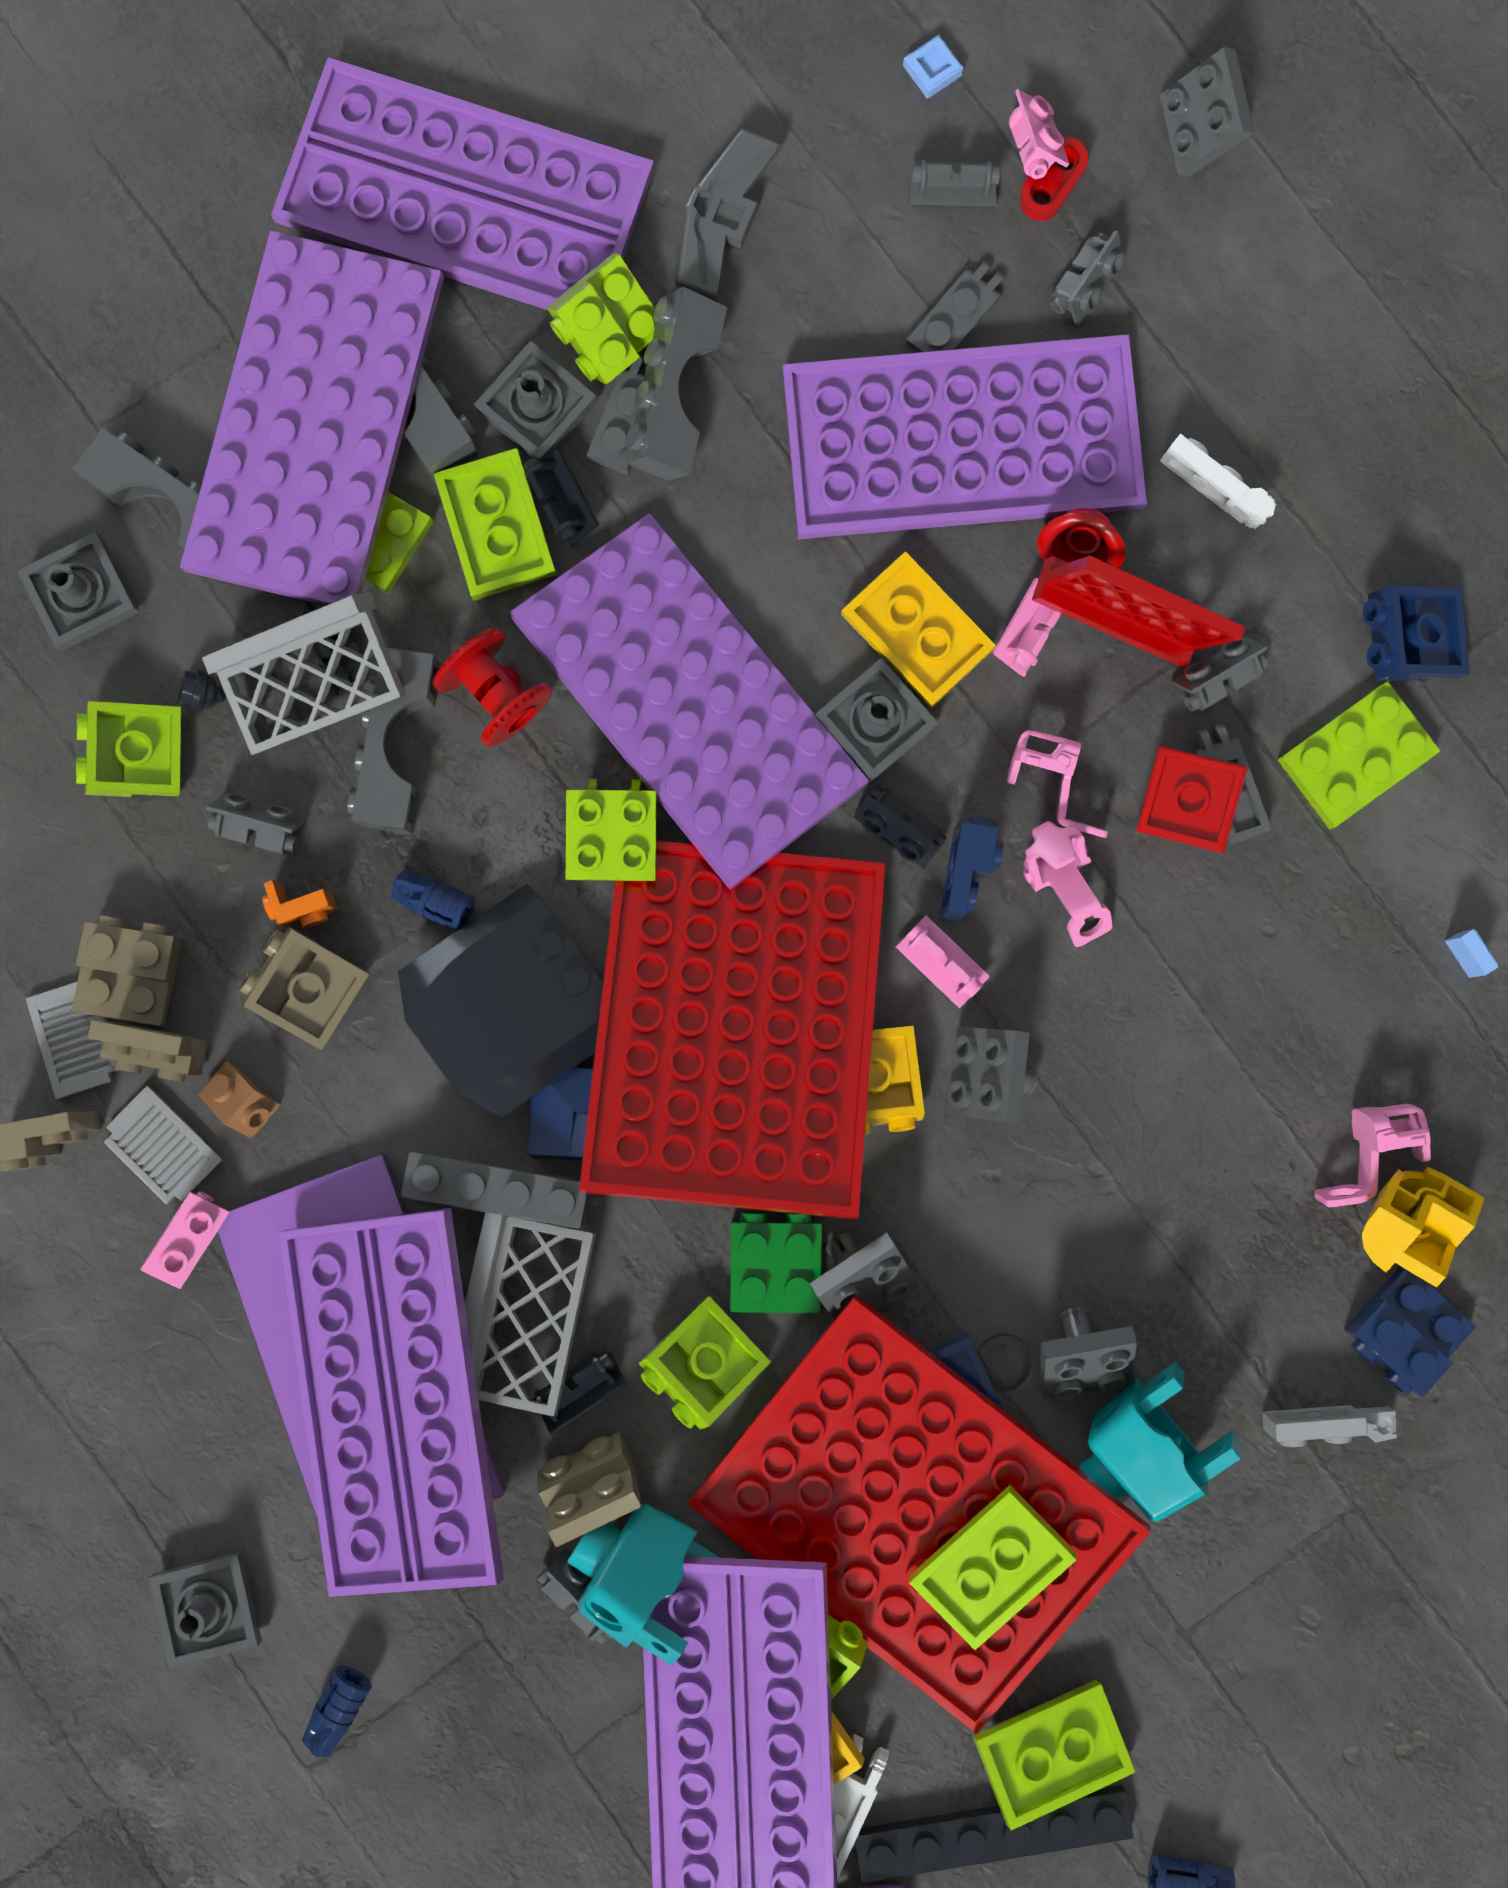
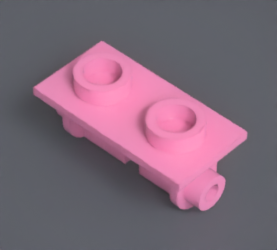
M1017 89L1015 93L1020 106L1012 111L1009 118V126L1017 147L1022 149L1019 154L1025 173L1034 179H1040L1047 174L1048 169L1055 161L1065 167L1069 165L1063 147L1064 138L1057 130L1053 119L1054 110L1049 102L1039 95L1032 97Z
M1034 578L992 653L1022 677H1025L1030 666L1037 664V656L1046 642L1051 628L1055 626L1061 615L1059 612L1032 601L1038 578Z
M927 915L896 946L958 1008H961L969 998L973 997L990 977Z
M199 1191L197 1195L189 1192L140 1270L181 1289L230 1212L214 1204V1198L205 1192Z

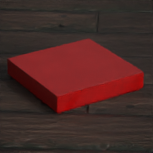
M1159 746L1136 831L1225 854L1249 767Z

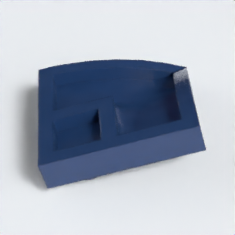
M573 1068L531 1099V1122L527 1155L533 1159L583 1160L593 1069Z

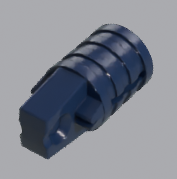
M402 870L393 883L392 899L416 912L417 915L428 918L432 922L440 923L441 926L446 928L449 927L455 932L467 924L475 905L474 896L465 894L461 890L453 889L452 886L442 884L436 879Z
M347 1666L336 1667L332 1678L326 1685V1689L322 1692L319 1701L313 1709V1714L303 1735L302 1742L315 1757H329L344 1734L351 1727L353 1719L357 1716L359 1708L363 1705L366 1696L372 1688L370 1680L353 1668Z
M1153 1854L1149 1862L1148 1888H1236L1233 1871L1199 1860L1177 1859L1172 1856L1164 1857L1159 1854Z

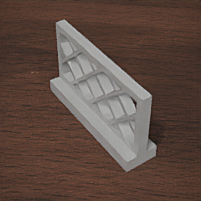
M371 592L351 595L202 657L208 674L217 673L251 755L406 695L372 613L378 607ZM362 624L369 640L364 655L345 646L351 628ZM339 633L337 641L329 638ZM316 642L333 649L326 670L308 661L313 644ZM301 649L299 656L292 653ZM342 654L361 663L354 683L335 675ZM282 657L296 664L289 685L271 676L277 658ZM264 664L262 671L255 668ZM369 668L382 673L389 692L378 696L362 688ZM305 669L323 678L317 698L298 690ZM245 672L259 679L253 699L241 694L234 676ZM332 683L351 692L346 707L343 710L325 703ZM268 684L286 693L280 712L261 704ZM359 696L366 699V701L357 704ZM295 698L313 706L308 724L303 725L288 717ZM322 711L329 714L328 716L319 719ZM258 712L276 721L271 738L262 742L254 725ZM285 726L293 729L283 733Z
M485 1212L465 1300L478 1400L544 1415L557 1416L596 1234ZM516 1227L532 1230L541 1244L540 1248L522 1260L512 1246ZM541 1232L557 1236L547 1242ZM566 1238L582 1240L579 1260L564 1269L551 1248ZM546 1252L558 1274L537 1287L525 1266ZM511 1257L515 1265L507 1269ZM519 1270L532 1292L511 1305L502 1291L504 1281ZM576 1270L573 1283L568 1275ZM563 1280L571 1293L570 1302L567 1307L554 1314L543 1297L542 1292ZM533 1298H536L547 1315L548 1320L527 1332L515 1311ZM501 1302L505 1310L497 1315L499 1304ZM509 1315L521 1338L501 1351L492 1335L495 1324ZM567 1315L563 1329L558 1320ZM553 1325L561 1338L560 1348L557 1353L544 1360L531 1338ZM526 1343L538 1366L517 1378L505 1356ZM491 1348L495 1356L487 1360L489 1349ZM557 1360L553 1374L549 1365ZM499 1361L511 1384L498 1393L480 1390L484 1371ZM540 1371H543L551 1384L548 1404L531 1401L522 1386V1383ZM516 1389L520 1398L507 1396L506 1394Z

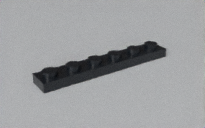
M1123 1785L1101 1788L1014 1830H1010L1006 1825L998 1805L861 1828L855 1843L862 1883L1134 1839L1126 1791Z

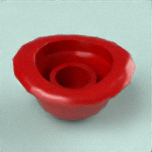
M1091 508L1070 510L1065 515L1054 518L1042 528L1037 539L1038 554L1044 561L1046 558L1055 556L1070 563L1090 555L1120 569L1126 558L1125 544L1117 529L1113 527L1107 516Z

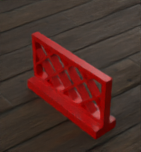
M1090 555L1070 563L1055 556L1046 558L1032 597V601L1180 667L1190 664L1195 650L1241 640L1245 629L1243 625Z

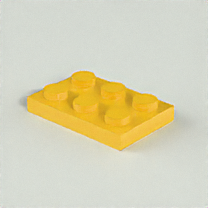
M906 551L841 611V615L930 708L940 701L996 647L984 632Z

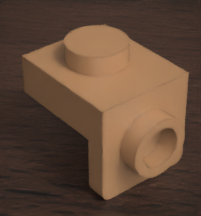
M228 1060L198 1093L200 1098L224 1125L250 1138L267 1123L268 1119L279 1108V1103L274 1098L261 1092L237 1065Z

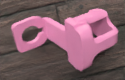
M1024 731L1018 739L1011 760L1007 783L1015 785L1021 762L1063 773L1056 810V820L1058 823L1065 827L1075 826L1079 831L1107 838L1108 831L1065 819L1071 776H1073L1081 743L1037 731ZM1029 735L1059 743L1052 754H1045L1026 748Z
M1049 821L1032 830L1034 843L1025 852L1026 859L1023 863L1024 877L1031 884L1035 892L1046 886H1052L1072 917L1068 922L1067 931L1074 946L1081 947L1110 931L1113 927L1110 910L1106 905L1099 903L1079 872L1081 867L1091 863L1082 833L1075 826L1060 828ZM1090 916L1100 918L1098 924L1091 930L1080 932L1081 927L1085 924L1084 919Z
M1412 1104L1353 1109V1138L1360 1143L1358 1185L1349 1184L1317 1189L1314 1191L1315 1198L1327 1207L1359 1204L1374 1198L1378 1191L1379 1152L1412 1147L1415 1159L1421 1162L1430 1161V1131L1423 1110ZM1409 1114V1118L1390 1120L1388 1118L1392 1116Z

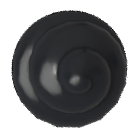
M197 669L196 672L185 670L177 704L187 706L188 712L201 713L205 708H213L217 703L225 701L226 697L223 689L216 685L215 679L205 670Z

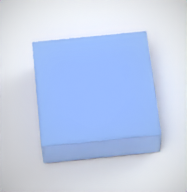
M939 34L904 57L903 67L927 99L961 77L963 73V66Z
M1472 929L1458 932L1445 940L1469 978L1485 976L1499 967L1498 962L1477 930Z

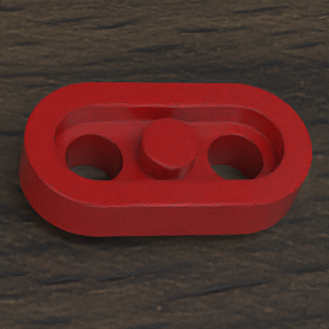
M1063 137V147L1071 169L1062 170L1058 167V162L1055 161L1044 177L1034 179L1028 176L1021 189L1019 204L1023 213L1030 219L1046 221L1053 218L1083 177L1088 164V152L1079 140ZM1042 196L1048 203L1044 205L1037 204L1034 198Z

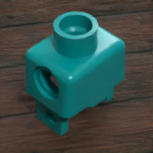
M1177 1362L1171 1364L1146 1383L1136 1378L1094 1413L1088 1437L1089 1447L1094 1454L1080 1463V1470L1122 1503L1131 1498L1146 1518L1155 1522L1165 1519L1208 1493V1481L1241 1459V1440L1233 1430L1199 1452L1162 1407L1161 1404L1183 1389L1185 1372Z
M641 1504L640 1508L632 1512L622 1528L609 1522L583 1534L567 1563L592 1578L578 1601L579 1612L625 1648L634 1641L671 1666L682 1655L689 1642L652 1619L650 1615L659 1601L673 1595L685 1574L683 1569L685 1556L719 1557L693 1541L697 1534L696 1530L652 1505Z

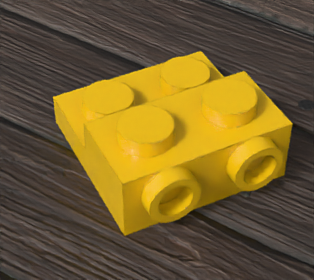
M905 1026L873 1030L865 1135L871 1133L870 1126L888 1124L890 1132L912 1130L916 1128L915 1121L923 1120L925 1114L914 1027Z

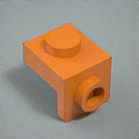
M275 880L264 882L267 895L262 896V902L265 911L271 921L276 920L277 924L288 927V925L293 927L301 924L302 928L317 926L328 921V913L338 910L333 893L324 889L288 901L282 883Z

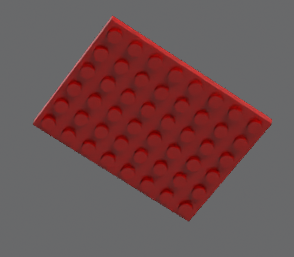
M656 841V881L615 880L579 1186L581 1193L849 1219L858 1218L885 863L778 853L729 890L693 844Z
M856 1295L851 1297L845 1307L834 1318L694 1492L688 1502L689 1506L757 1560L826 1563L828 1615L840 1623L842 1621H850L857 1625L862 1632L863 1639L868 1641L867 1647L976 1734L1151 1533L1149 1523ZM1011 1485L1076 1551L1077 1560L974 1650L909 1584V1578L919 1566Z

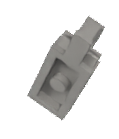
M1351 1405L1262 1412L1263 1430L1276 1442H1279L1280 1445L1286 1447L1305 1446L1307 1440L1323 1439L1325 1442L1333 1444H1344L1351 1442L1352 1437L1368 1436L1375 1443L1397 1438L1396 1413L1389 1406L1355 1409Z

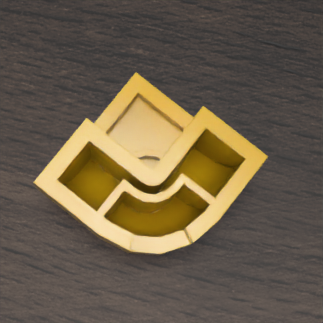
M1429 1167L1423 1172L1409 1170L1402 1172L1398 1169L1380 1191L1362 1232L1364 1250L1372 1262L1386 1273L1396 1263L1437 1288L1446 1278L1456 1247L1475 1227L1485 1197L1449 1176Z

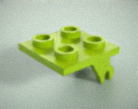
M588 779L585 790H566V880L656 881L657 791H641V779H632L630 791L597 790L598 779Z

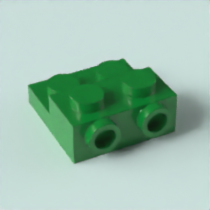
M741 1212L740 1220H732L730 1312L820 1313V1300L809 1283L821 1276V1221H812V1215L785 1213V1221H767V1213Z

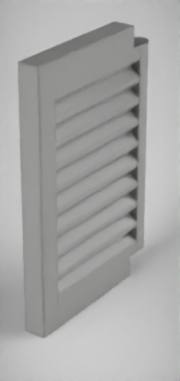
M77 982L25 998L56 1100L114 1082L111 1073L119 1071L113 1069L115 1060L99 1057L103 1041L87 1038L91 1020L108 1022V1019L71 1011Z
M147 1085L106 1127L112 1134L104 1143L166 1205L175 1197L181 1202L184 1201L188 1193L193 1192L224 1161V1158L150 1085Z

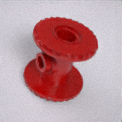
M498 628L482 631L465 642L442 664L433 680V685L439 693L451 691L463 684L493 718L481 735V742L488 747H494L503 743L523 729L539 714L552 695V689L546 682L537 684L523 692L520 688L521 680L518 673L509 667L501 666L494 659V656L505 640V634Z

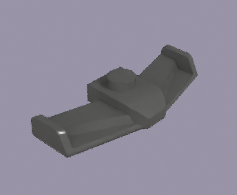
M741 128L698 186L693 187L685 205L686 219L676 282L680 288H688L717 302L725 243L740 249L742 248L757 212V202L747 199L745 196L774 157L779 154L781 143Z

